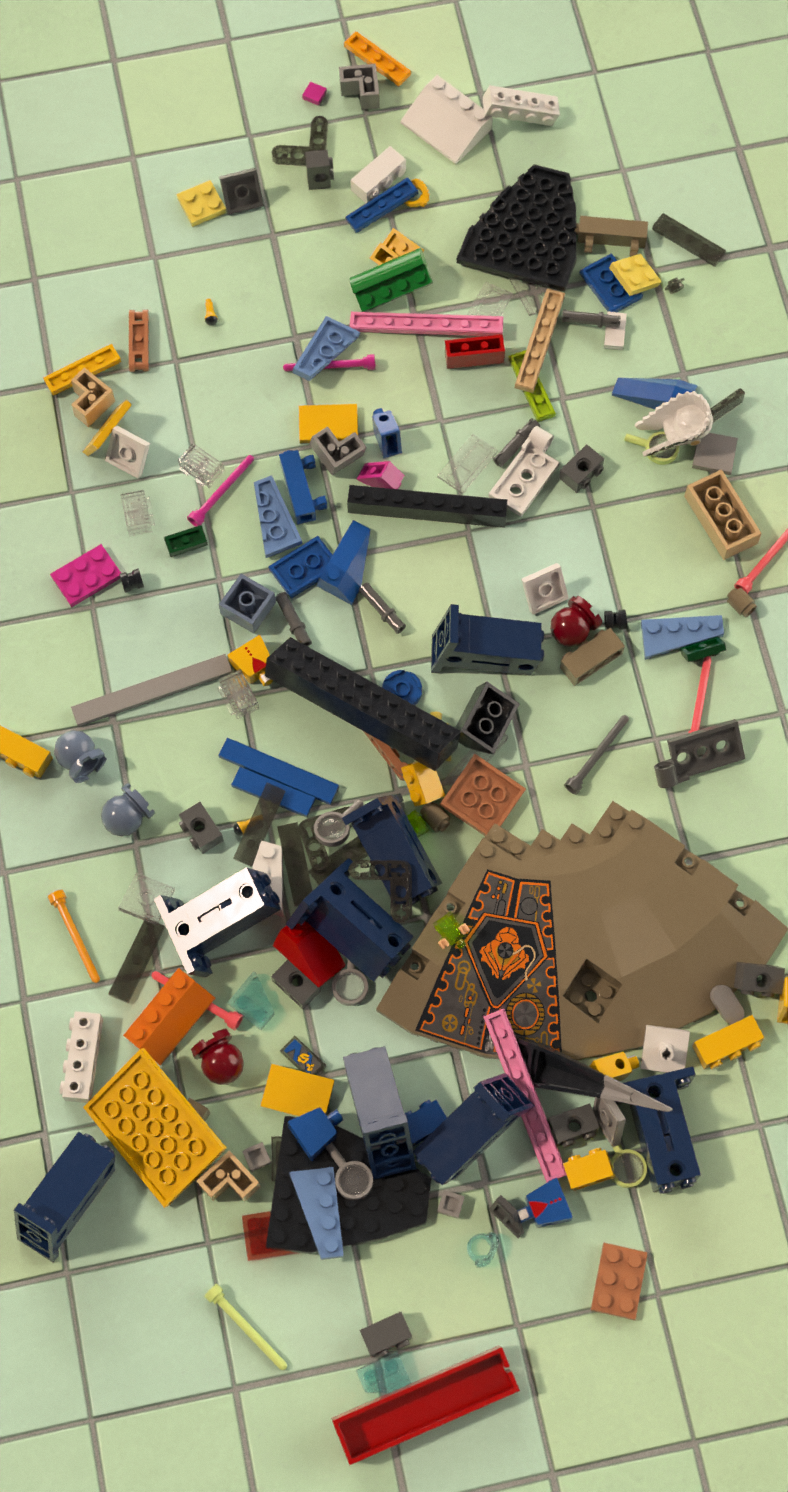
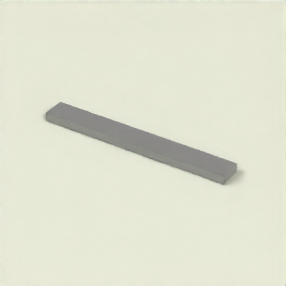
M226 654L80 703L72 706L71 709L77 726L80 727L231 675L232 670Z

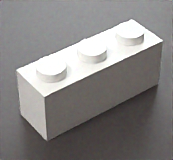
M389 146L351 179V191L365 203L371 201L382 190L389 188L397 177H401L405 173L406 159Z

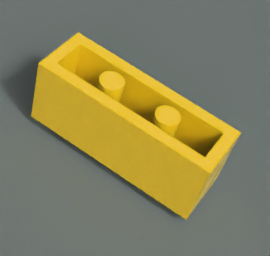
M0 726V758L5 760V763L12 768H21L22 772L31 778L36 776L41 779L53 760L51 752Z
M753 1015L695 1041L692 1047L703 1069L710 1067L712 1070L723 1064L722 1061L727 1058L732 1061L742 1055L741 1052L748 1049L751 1052L761 1047L760 1043L763 1041L764 1036Z

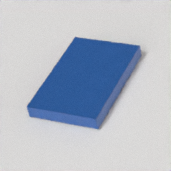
M612 253L581 269L580 275L607 312H619L641 300L643 294L640 292L629 296L609 269L611 263L617 261Z
M316 536L268 567L281 587L292 599L319 581L320 576L332 557V553L319 536Z

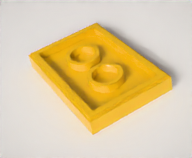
M125 400L114 409L82 451L84 454L90 456L100 448L113 428L116 427L131 407L129 401Z
M357 404L299 406L300 443H310L312 436L327 426L339 442L354 432L358 435Z
M271 1064L261 1107L296 1116H301L314 1109L321 1108L326 1115L335 1080Z

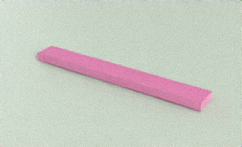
M351 312L350 316L351 328L359 332L491 336L503 334L504 322L503 316Z
M505 1009L484 1016L504 1073L535 1105L529 1112L522 1114L521 1117L546 1183L556 1177L558 1179L566 1176L562 1157Z

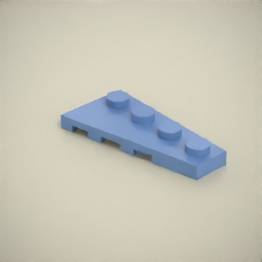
M326 316L295 364L292 373L308 381L312 380L359 338L360 332Z
M271 475L254 482L265 557L268 558L301 545L302 539L273 476Z
M722 615L641 620L645 660L652 658V656L667 654L669 651L717 636L721 638L724 635Z
M328 1167L289 1172L321 1260L344 1258L334 1168Z

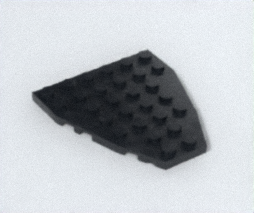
M535 164L532 165L526 173L517 178L515 184L512 186L508 185L490 204V209L485 214L482 213L480 215L479 221L475 225H471L456 258V263L565 292L577 258L575 232L576 205L573 198L570 173Z
M285 1116L266 1249L315 1254L318 1250L289 1172L333 1167L335 1177L339 1167L326 1149L311 1161L288 1128V1121L296 1117ZM337 1125L334 1126L337 1131V1138L332 1143L346 1162H361L371 1171L363 1138ZM357 1166L346 1168L342 1171L339 1178L341 1189L349 1195L363 1193L369 1184L368 1174L364 1169ZM412 1169L374 1179L371 1191L360 1200H348L342 1197L336 1189L342 1246H355L380 1241L399 1232L403 1233L408 1231V1229L425 1225L431 1178L418 1169Z

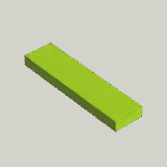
M526 350L509 355L508 357L516 377H518ZM538 377L534 392L523 391L536 421L541 422L555 417L556 413Z

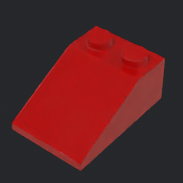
M307 922L302 926L298 924L292 930L286 925L280 930L272 945L318 988L346 966L337 949Z

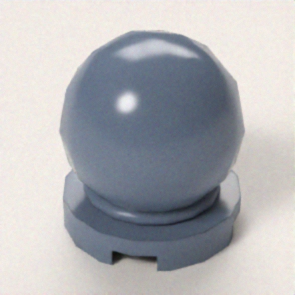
M67 731L56 741L54 748L55 757L61 766L69 770V776L75 783H82L88 780L87 775L94 770L98 772L107 760L104 752L101 749H95V744L91 737L83 731Z
M126 783L121 788L123 795L112 797L105 803L102 809V823L106 830L113 835H131L140 827L142 817L150 819L156 814L153 809L151 811L147 809L149 803L136 789L133 791L129 789L131 787L129 783Z

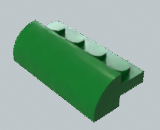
M421 248L350 277L353 294L356 295L362 312H367L433 284Z

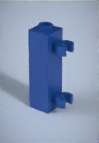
M287 450L279 454V459L297 525L316 520L315 510L327 509L325 496L312 500L304 469L316 468L314 455L301 459L298 450Z

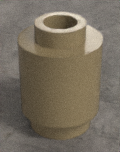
M734 588L727 595V603L739 615L748 617L757 608L754 604L755 601L742 588Z
M430 802L421 808L422 819L435 832H442L450 825V816L437 803Z

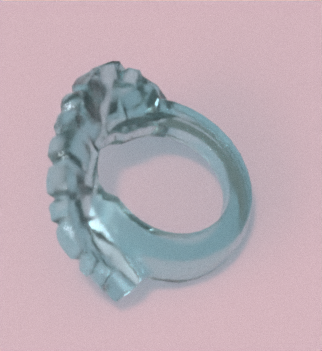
M490 1232L488 1234L479 1233L470 1238L467 1244V1253L475 1262L476 1267L483 1268L490 1263L497 1252L499 1237L495 1233ZM476 1239H485L490 1245L489 1253L482 1256L474 1255L471 1250L472 1243Z

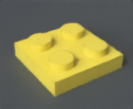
M211 180L177 194V199L192 227L227 213Z
M641 253L612 262L609 267L629 296L658 287L661 283V280Z

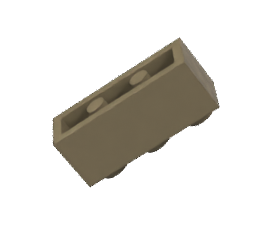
M611 628L606 631L601 630L591 641L581 643L573 653L571 651L566 653L561 658L560 669L572 684L576 686L622 655L625 645Z

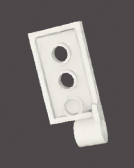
M535 426L521 446V451L489 492L488 497L508 499L507 509L522 517L559 466L557 460L545 454L554 436ZM523 473H530L532 478L524 479L521 475ZM513 487H518L521 489V492L513 494L510 490Z

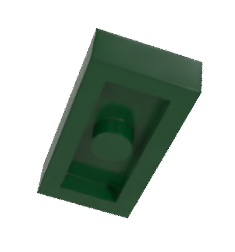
M202 525L164 537L170 557L208 545Z
M717 636L682 647L680 650L681 655L688 662H697L703 657L716 656L720 652L726 651V645Z

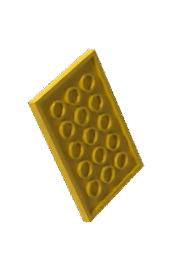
M144 1048L140 1049L83 1107L164 1208L168 1207L226 1149V1146Z

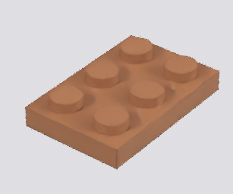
M603 1243L591 1311L635 1321L648 1252Z

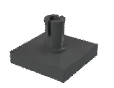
M256 168L219 176L228 215L264 206Z

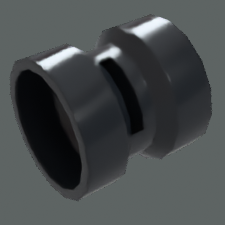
M139 568L132 570L131 573H120L125 593L133 588L140 589L144 587Z
M618 610L617 612L604 611L605 629H627L626 610Z

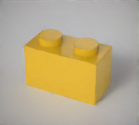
M417 761L401 767L403 778L406 781L414 806L424 805L445 796L437 771H433Z
M596 1148L590 1150L587 1156L575 1155L569 1157L568 1162L563 1163L573 1191L616 1178L606 1150Z

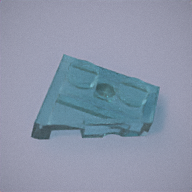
M254 971L227 1002L230 1007L243 1015L244 1018L260 1030L264 1028L275 1014L257 973Z
M397 1351L356 1370L365 1393H390L411 1384Z

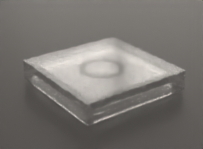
M136 873L118 909L121 912L158 925L162 916L154 899L160 895L172 897L175 887Z

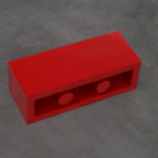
M503 334L445 340L447 369L504 363L505 347Z

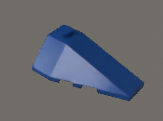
M618 378L612 396L656 409L662 403L668 402L670 398H676L678 393L684 394L686 391L696 392L698 385L679 379Z
M355 520L352 521L320 576L317 587L352 605L359 593V588L362 586L371 529Z

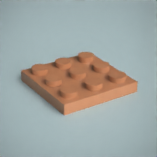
M474 754L440 803V806L486 836L494 823L501 827L526 788Z

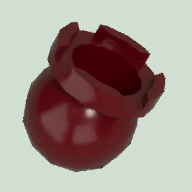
M573 596L568 601L569 607L559 610L551 619V635L558 644L566 647L581 644L588 637L590 629L596 630L602 625L600 615L595 616L590 610L592 605L580 596L576 598Z
M221 1029L212 1033L214 1038L207 1042H204L203 1039L191 1048L194 1059H202L201 1068L203 1074L212 1083L228 1085L239 1078L243 1071L244 1061L242 1052L235 1045L229 1043L232 1035L227 1029Z

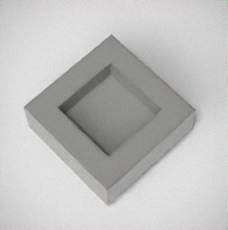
M263 1142L242 1151L251 1172L271 1164Z
M443 1190L437 1213L458 1219L465 1196Z

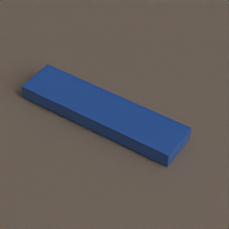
M407 177L345 216L346 221L354 232L357 233L418 195V190Z
M239 767L231 784L235 789L306 818L315 802V797L242 767Z

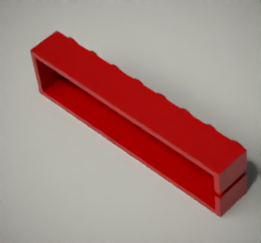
M498 1345L332 1417V1422L349 1465L519 1392L520 1390L512 1371L504 1369V1367L508 1368L510 1365L503 1348Z

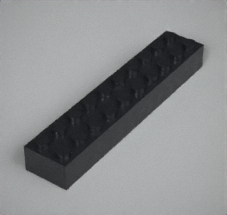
M291 637L267 657L265 676L433 771H436L458 747L460 730Z

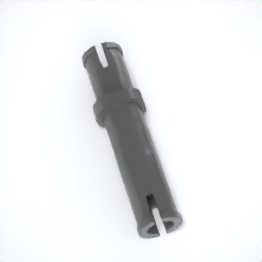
M563 310L562 317H564L562 322L597 325L599 328H602V326L619 328L621 323L619 321L621 319L620 315H607L604 312L597 314Z
M531 418L522 429L516 431L513 439L493 458L497 466L503 467L523 445L535 426L540 427L538 421Z
M364 583L359 588V592L381 615L383 622H387L396 634L401 633L406 625L396 615V611L385 603L369 583Z
M279 593L275 598L290 626L291 634L295 635L298 642L310 646L312 641L305 630L306 626L300 621L287 593Z

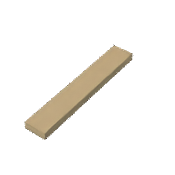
M546 289L515 383L516 389L534 392L565 298V293Z

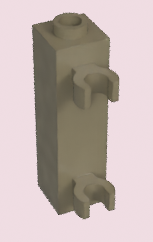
M580 216V222L576 223L575 232L578 235V242L585 243V253H592L593 244L630 247L631 257L637 255L638 248H645L648 222Z

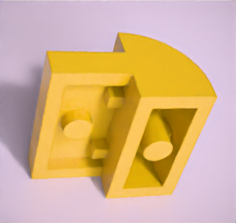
M393 228L383 244L379 243L370 259L380 265L421 247Z

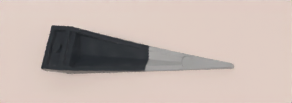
M523 1037L517 1038V1043L535 1088L602 1098L666 1112L673 1110L671 1107L543 1043H537Z

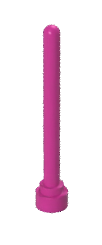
M368 354L363 359L335 360L324 369L364 367L368 370H375V354ZM296 363L284 364L283 370L293 371Z
M248 455L199 510L192 511L187 516L188 521L193 526H199L204 522L205 514L254 461V457Z

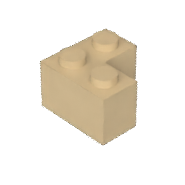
M85 367L71 380L74 392L80 396L71 404L74 416L89 427L115 402L113 390Z
M230 1150L197 1180L198 1185L213 1201L229 1186L244 1202L261 1187L260 1183Z

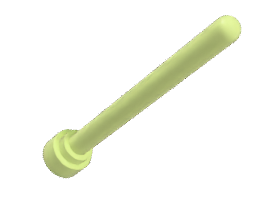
M215 1284L204 1297L210 1303L218 1304L280 1370H285L287 1363L224 1298L223 1289L218 1284Z

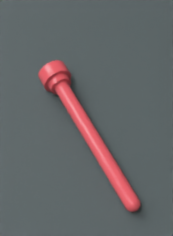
M788 528L747 577L740 578L735 583V588H742L747 594L751 591L752 582L788 541Z
M710 656L703 659L692 726L688 733L698 731L700 728L711 666Z
M154 971L151 975L154 980L163 985L170 979L157 971ZM213 1003L207 1008L208 1011L224 1019L227 1027L234 1031L242 1022L243 1015L236 1011L227 1012Z

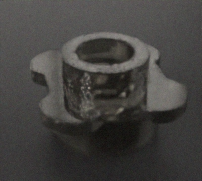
M676 277L668 281L665 291L669 290L670 294L682 290L684 288L682 283L684 278L679 280Z

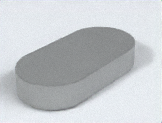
M717 985L711 990L710 999L726 1023L733 1024L744 1018V1009L728 986Z

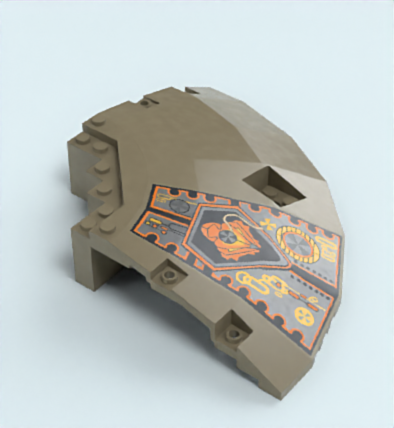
M614 801L611 802L590 834L571 823L561 840L542 829L531 846L494 823L485 838L480 841L451 885L448 894L412 947V953L397 972L376 1011L412 1035H419L430 1039V1041L440 1042L455 1049L459 1048L486 1059H499L484 1016L501 1009L506 1011L516 1040L523 1037L537 1043H543L577 1061L589 1057L609 1055L619 1051L635 1050L643 1047L646 1025L681 1029L692 1022L710 1015L716 1009L710 999L711 990L717 985H725L735 993L738 990L734 988L737 962L766 965L788 931V928L759 902L753 901L737 891V883L704 859L702 860L686 850L684 844L634 810L628 811ZM688 859L692 864L686 865L684 861ZM742 901L744 906L739 907L736 902ZM453 905L455 909L448 911L447 906ZM466 923L470 931L463 935L458 928ZM443 938H446L449 942V946H446L445 949H442L438 944ZM417 964L419 968L412 970L411 965ZM592 991L596 994L597 999L589 1002L585 999L584 994Z

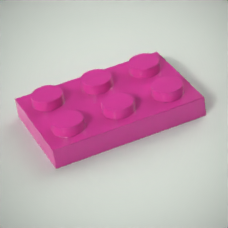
M100 544L52 572L50 576L72 608L121 579V572L105 548Z

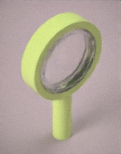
M656 432L648 440L626 433L624 441L646 447L645 450L666 442L667 438L665 432ZM679 446L659 451L647 457L659 465L669 464L677 458Z
M621 1144L613 1147L616 1153L611 1159L616 1178L612 1179L613 1182L623 1188L638 1186L644 1180L647 1173L645 1159L634 1150H623Z

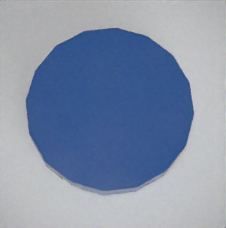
M405 670L391 672L386 676L382 684V688L413 705H416L422 696L420 679L412 672Z

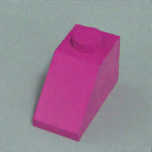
M390 461L372 462L364 464L357 480L371 487L398 489L405 475Z

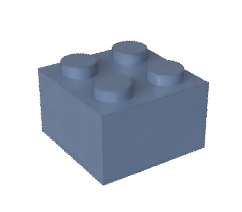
M240 574L219 603L220 614L254 634L275 605V593L247 576Z

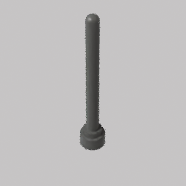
M627 715L621 716L578 774L565 782L564 787L569 792L575 795L580 792L583 779L628 722L629 718Z

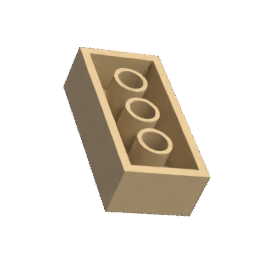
M722 469L687 485L684 497L723 560L759 543L762 533Z

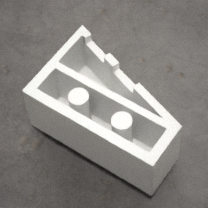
M261 840L252 869L264 872L269 876L271 880L270 886L280 899L279 905L281 910L274 915L284 917L282 847Z

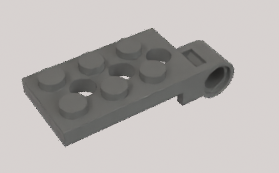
M733 719L668 739L667 743L671 759L657 763L654 769L658 786L660 788H670L678 783L690 780L689 776L744 760L745 754L738 721ZM724 740V748L718 750L716 748L717 743ZM705 746L706 752L703 755H697V750ZM685 752L687 754L686 759L681 762L678 761V755Z

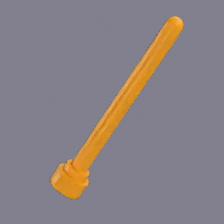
M57 890L48 895V899L51 905L58 908L92 982L98 983L100 977L65 905L67 897L63 890Z

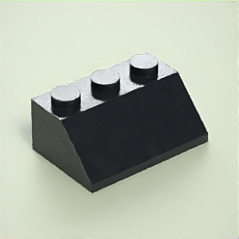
M489 682L476 687L455 727L461 731L459 743L466 748L493 755L519 703Z

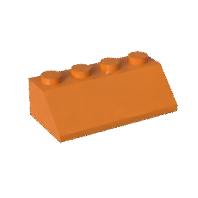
M178 968L123 1036L137 1048H144L155 1062L162 1065L215 1000V997Z

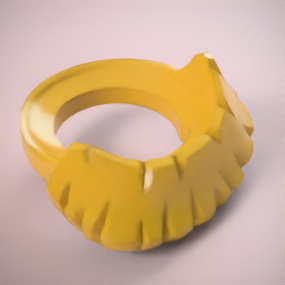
M413 179L411 182L422 192V195L418 200H408L404 204L409 207H425L430 199L429 190L423 181Z

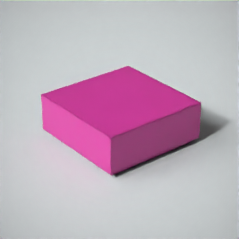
M310 81L302 94V99L319 106L327 93V88Z

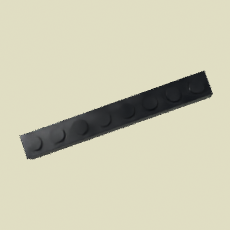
M349 485L347 507L348 513L505 528L508 499Z

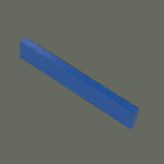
M230 738L226 739L218 754L221 759L311 795L315 799L331 805L339 789L338 784Z

